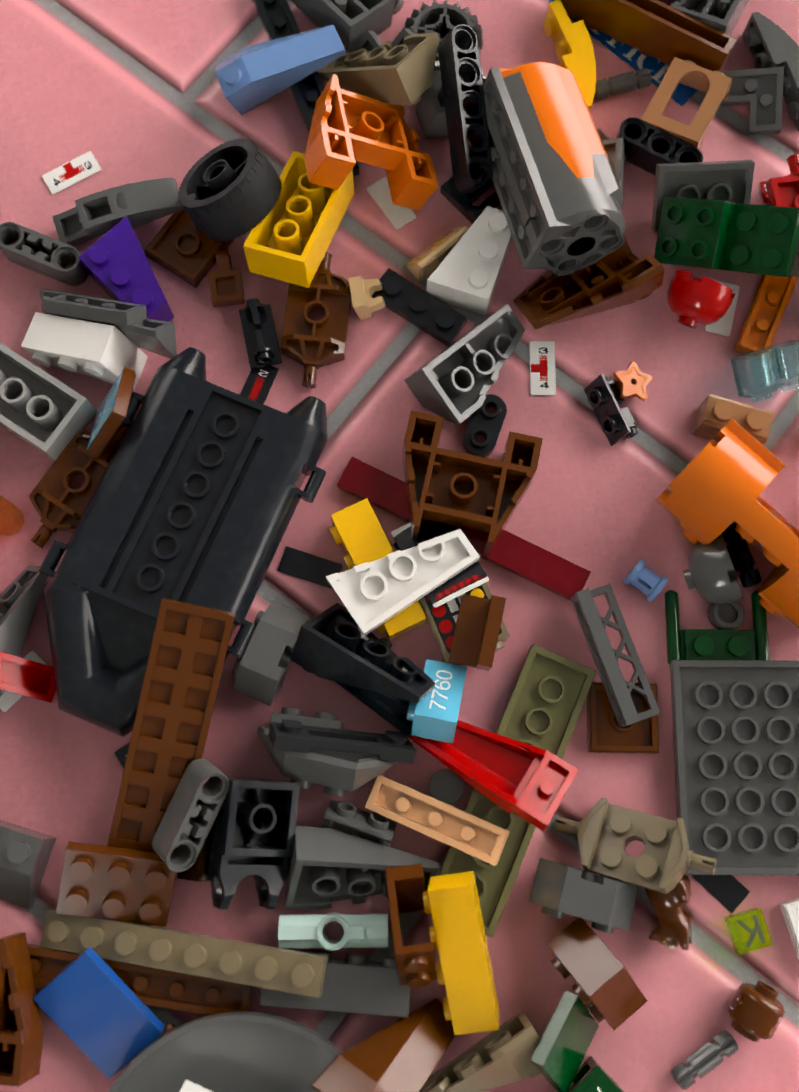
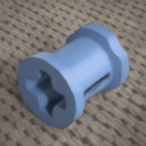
M641 558L623 582L626 585L631 583L647 596V601L652 602L664 588L669 578L659 576L645 565L646 561Z

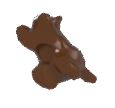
M683 875L676 887L667 894L645 888V892L658 917L656 928L649 935V940H656L671 949H675L680 944L682 950H688L689 944L692 943V926L690 915L685 911L684 906L688 903L691 896L689 877Z

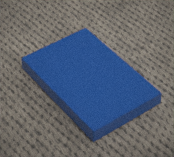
M88 947L37 992L33 998L41 1009L108 1079L162 1034L165 1025L91 947Z

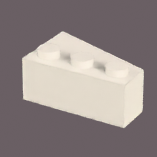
M490 206L484 209L427 279V293L443 303L486 316L513 238L503 210Z
M35 312L21 345L24 350L32 355L31 359L42 366L50 367L53 365L111 384L115 383L123 368L127 367L135 371L136 374L133 391H135L148 358L144 352L115 326Z

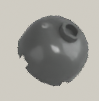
M720 534L709 545H702L699 542L691 550L688 557L689 569L683 570L689 590L696 588L701 598L716 604L744 599L723 535Z

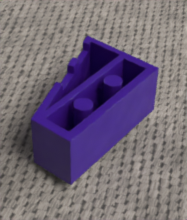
M127 216L78 256L88 275L113 300L146 305L148 319L169 322L174 318Z

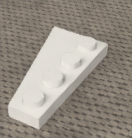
M461 529L421 542L418 546L404 551L399 550L390 553L387 557L373 562L354 566L353 569L342 573L328 575L326 579L365 636L477 562L480 556Z

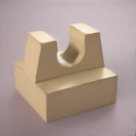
M361 275L348 278L353 309L360 320L372 318L373 312L386 307L382 296L372 298L374 292L383 290L379 279H363Z

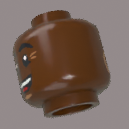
M758 981L756 985L751 983L741 984L728 1008V1014L732 1019L731 1026L742 1036L754 1042H759L760 1039L772 1038L785 1013L783 1005L777 999L779 993L762 981Z

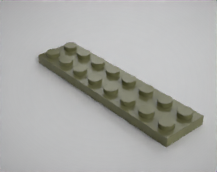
M532 644L496 734L548 750L563 759L596 670ZM473 788L464 811L510 831L497 866H493L450 846L438 876L474 871L485 934L493 938L536 827L513 812L511 814L507 813L476 788Z

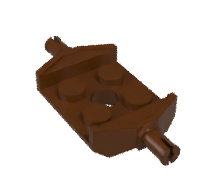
M326 252V256H324L309 288L289 283L280 348L282 354L303 365L304 376L302 386L308 388L309 384L310 388L316 387L317 369L345 360L351 292L349 282L344 277L331 273L332 254ZM312 309H322L325 312V316L319 321L311 320L308 318V313Z
M119 426L101 455L97 458L86 453L90 436L85 434L74 435L29 495L33 506L42 518L40 522L43 523L31 539L33 543L43 548L54 531L74 532L127 427ZM77 474H84L86 477L85 484L79 489H71V478Z

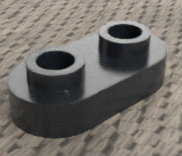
M492 394L485 395L487 398L483 405L471 415L463 439V447L467 454L487 457L495 448L505 420L507 407L500 397ZM493 406L496 412L489 414L485 411V407ZM476 435H483L486 441L478 443L474 437Z

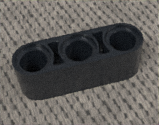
M629 117L621 123L616 138L623 137L625 143L624 154L627 156L626 161L653 175L656 174V164L703 162V154L698 148L640 118Z

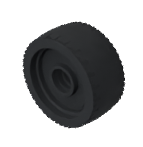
M239 138L220 144L201 157L188 171L185 178H183L178 191V199L190 219L204 234L214 241H227L245 234L265 219L276 205V202H278L282 184L271 162L255 143L248 139Z

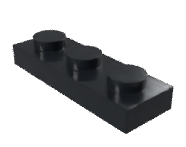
M390 268L380 278L383 290L372 294V298L382 296L386 308L447 347L452 344L467 322V317Z

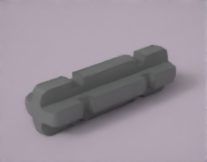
M643 68L636 70V74L631 71L611 76L608 81L606 78L596 80L595 99L606 98L609 93L611 96L633 91L636 86L638 89L649 87L652 81L650 70Z
M722 1031L714 1037L715 1042L713 1044L710 1042L706 1043L686 1058L687 1063L685 1065L681 1062L672 1069L671 1074L683 1090L696 1083L695 1078L697 1076L701 1079L724 1061L722 1057L726 1055L729 1058L738 1051V1044L730 1033Z

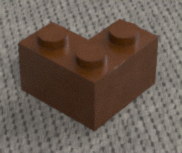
M578 917L547 944L556 956L551 960L552 964L564 979L571 975L576 981V984L571 988L598 1023L605 1019L611 1028L615 1030L647 1002L625 967L582 918Z

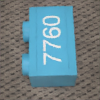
M426 659L423 672L436 684L434 689L419 703L411 701L409 703L407 720L413 721L412 736L453 744L467 667Z

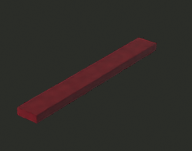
M351 457L337 484V488L362 500L368 498L370 504L410 523L406 482ZM456 526L458 529H461L481 558L570 601V598L576 592L583 590L591 571L504 529L489 555H483L487 533Z

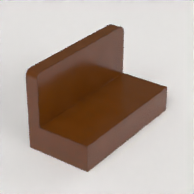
M467 594L462 596L449 662L486 671L492 668L506 598L492 595L489 600Z

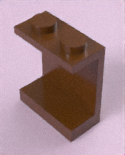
M422 863L385 868L400 986L408 985L412 988L424 987L430 981L437 980L434 944L430 942L403 946L399 913L425 910L423 904V891H425Z

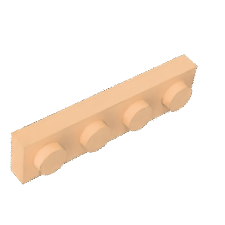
M383 775L377 776L365 808L493 866H497L510 832Z

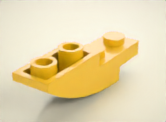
M561 0L549 2L546 18L543 20L545 33L548 37L551 36L555 44L556 55L560 61L559 66L572 71L590 112L596 86V62L590 35L583 20L571 23Z

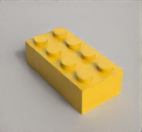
M293 151L279 177L282 189L278 202H276V205L265 219L252 228L243 248L249 272L309 288L355 194L353 170H351L338 190L312 184L308 180L304 159L305 154Z

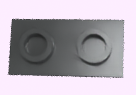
M331 800L325 812L321 828H332L353 835V832L360 833V838L390 847L397 822L391 821L389 818L378 813H368L357 809L350 802Z

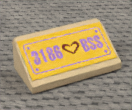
M462 226L450 229L406 264V268L419 282L423 281L436 270L467 232L468 228Z

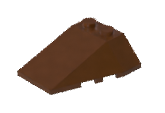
M623 233L625 241L616 251L609 253L595 264L577 270L570 275L557 276L553 273L547 279L541 276L517 296L513 302L532 327L539 329L632 304L649 297L654 290L663 284V265L649 253L640 259L632 253Z

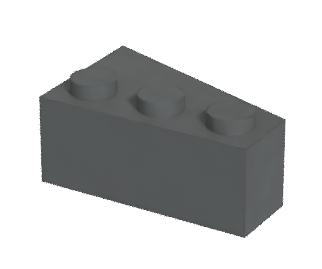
M290 0L319 28L334 25L346 53L352 52L367 30L373 31L378 35L391 26L395 0Z

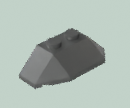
M258 726L257 734L282 776L290 777V782L300 783L301 788L310 789L311 784L316 783L325 786L324 793L345 797L346 791L354 792L395 765V762L379 760V757L373 754L310 748L309 753L273 750L268 736L270 728Z

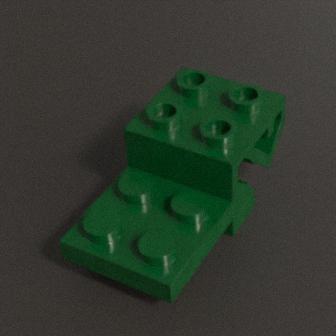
M664 196L654 258L663 264L790 278L799 237V208Z

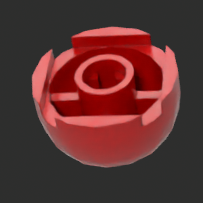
M675 270L668 287L667 301L671 311L679 316L678 323L695 329L697 324L709 325L715 323L726 314L735 297V293H732L733 290L706 276H703L702 279L696 277L690 279L693 272Z

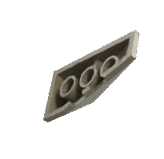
M436 32L406 36L404 38L405 44L393 47L391 41H388L368 53L365 48L348 52L322 67L318 74L322 80L328 82L332 75L335 74L338 76L339 86L390 105L404 104L406 107L418 103L422 99L421 95L431 87L439 38Z

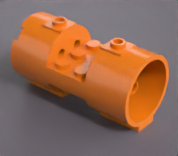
M732 418L718 432L717 435L721 438L720 442L717 443L712 439L668 485L673 491L670 492L666 488L655 500L680 522V525L684 528L681 533L694 545H697L699 542L702 545H709L734 521L737 523L735 530L749 543L756 539L763 546L762 554L776 566L758 588V595L762 597L759 603L772 615L778 612L799 628V530L760 496L761 492L786 465Z

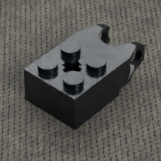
M227 777L229 779V790L211 827L207 870L212 886L213 906L218 909H228L238 884L245 877L252 875L258 893L259 906L266 907V909H274L279 893L288 876L289 858L293 857L300 783L285 780Z

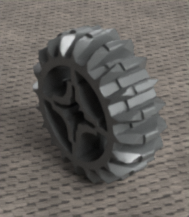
M433 0L431 6L422 3L420 10L413 9L411 18H407L405 22V28L410 29L413 34L436 32L439 38L438 45L442 36L445 37L457 25L465 24L470 26L476 33L479 56L483 47V31L481 25L478 24L477 15H470L469 7L460 9L459 1L454 5H450L448 0H445L443 4H438L436 0ZM438 46L435 61H439Z

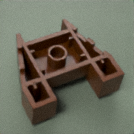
M411 410L402 457L412 539H418L422 519L487 533L483 555L488 556L533 480L538 466L543 438L510 431L502 461L438 448L444 417Z
M25 932L0 938V1085L18 1087L40 1074L44 1037L39 1005L33 1000L36 995V988Z

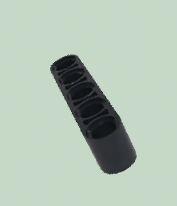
M459 24L440 41L438 56L453 180L459 191L469 194L491 180L493 166L478 39L475 31L470 26ZM470 171L474 173L476 179L473 178Z

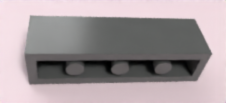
M282 948L296 951V949L293 948ZM313 950L310 952L311 954L328 956L323 993L320 998L261 988V1006L408 1017L410 987L408 985L400 986L395 956H384L383 962L368 961V955L348 953L346 959L332 958V952Z

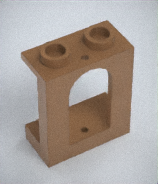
M674 57L641 119L700 150L703 136L722 100L728 98L732 78L727 77L720 71H711L697 66L690 60H681ZM678 83L707 93L690 126L662 115Z

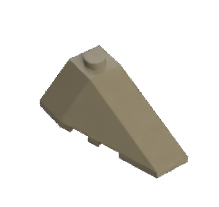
M522 1010L502 1024L499 1030L491 1032L428 1077L419 1092H482L523 1080L528 1075L530 1078H534L540 1075L541 1072L531 1061V1058L541 1038Z

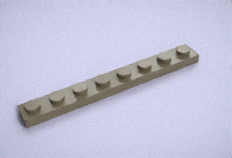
M56 908L47 909L40 947L82 954L88 947H91L103 959L314 998L322 996L328 956L147 924L56 913Z

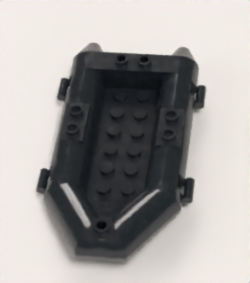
M188 347L157 369L144 396L136 392L131 393L126 417L121 423L122 426L128 428L68 544L54 540L38 570L40 573L50 577L43 590L59 709L122 737L133 731L162 598L235 613L230 639L236 626H240V629L232 646L228 645L225 660L229 653L242 658L256 627L255 624L244 619L300 498L313 503L326 475L325 470L316 467L328 440L326 404L322 400L314 396H308L292 409L283 413L206 381V356L193 347ZM142 403V406H141V408H140V410H139V412H138L136 418L133 420V418H134V416H135V414H136V412H137V410H138L140 404ZM310 476L304 491L300 490L305 477ZM64 551H66V554L63 557L57 571H55Z

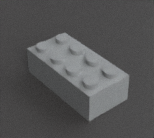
M0 343V426L53 461H56L74 435L82 433L97 411L87 398Z

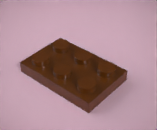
M68 841L56 913L166 927L176 872L171 871L156 852Z

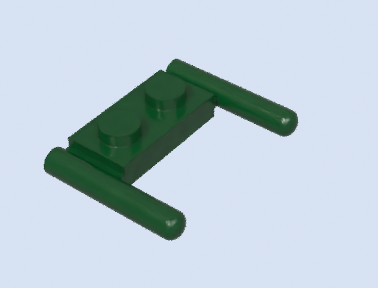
M669 590L665 593L668 664L672 660H770L766 609L759 603L762 597L758 595V591L751 594L753 630H680L678 593L674 590Z

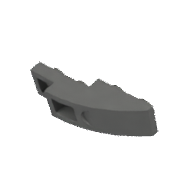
M759 12L752 13L743 32L744 44L746 47H749L754 58L755 69L784 66L783 98L788 107V115L794 121L799 131V46L772 20Z
M161 178L140 181L106 189L75 200L76 207L52 216L59 240L74 247L106 234L126 216L132 228L135 229L184 209L178 199L179 189L174 178Z

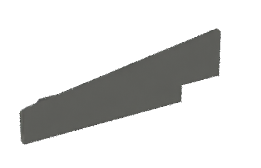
M47 289L40 290L42 312L45 314L115 326L139 348L170 359L177 355L175 323L148 319L146 305Z

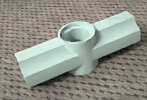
M331 912L328 914H280L278 925L279 948H325L333 951L340 948L388 947V913L342 914ZM335 921L342 925L344 935L340 939L332 940L326 936L324 926L328 922Z

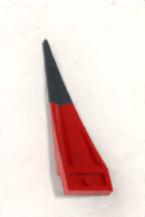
M336 682L507 813H515L543 832L579 769L548 750L513 740L457 720L453 744L412 736L413 721L407 720L410 701Z

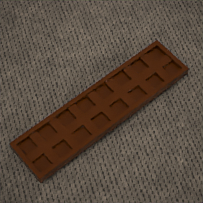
M162 598L107 846L155 852L152 846L153 838L187 766L194 760L203 757L235 613Z

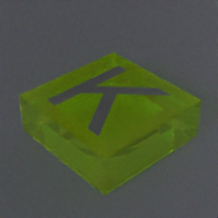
M755 907L724 917L736 954L741 955L773 945L761 908Z

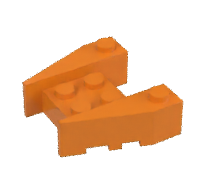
M333 74L316 101L304 155L309 183L338 190L355 166L356 161L385 169L394 205L418 211L439 186L432 159L428 152L422 153L417 144L420 137L415 129L408 128L403 118L406 113L401 104L390 105L340 89L338 76Z

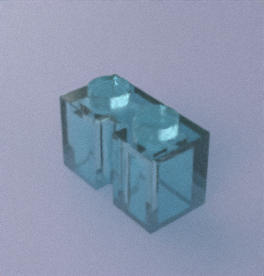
M788 340L730 359L738 396L752 398L753 402L771 398V393L777 391L778 388H781L782 392L799 389V340Z

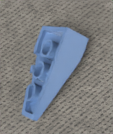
M329 25L243 47L220 61L215 73L225 98L243 115L346 54V51L335 26Z

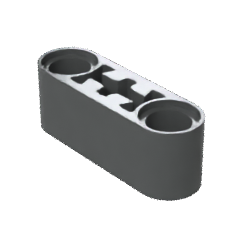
M14 222L0 224V249L11 262L70 286L81 285L88 278V273L79 260L78 256L80 254L75 247ZM75 263L71 268L65 269L69 264Z
M205 758L196 759L187 766L153 838L152 846L154 851L167 867L174 872L185 871L194 864L229 790V779Z

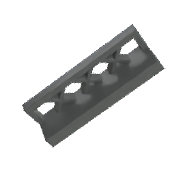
M608 584L593 590L588 588L576 592L570 599L619 727L628 726L660 714L611 585ZM603 594L609 605L605 618L599 615L593 600L594 597ZM611 614L613 615L615 623L609 620ZM606 626L620 633L622 640L617 650L613 649L605 631ZM624 646L628 655L622 653ZM619 658L632 664L634 673L630 682L624 680L617 662ZM636 680H638L641 688L634 685ZM632 690L644 696L649 710L637 714L630 695Z

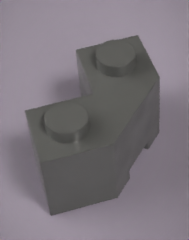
M275 601L271 602L265 612L260 610L253 624L256 625L255 631L242 658H237L233 666L232 674L236 678L232 690L271 706L283 686L301 626L309 621L310 616Z
M540 858L529 901L542 905V913L563 919L564 913L592 921L591 927L613 934L614 928L629 930L638 886Z

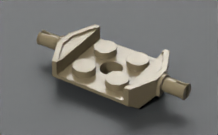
M602 797L584 816L582 821L579 820L577 822L558 816L557 822H555V831L575 836L579 843L582 866L584 870L664 894L673 890L685 872H690L691 868L710 873L711 875L715 873L714 868H716L717 859L694 854V851L690 850L684 820L680 817H677V821L609 804L607 798ZM631 841H640L645 845V850L640 856L631 857L625 853L627 844Z

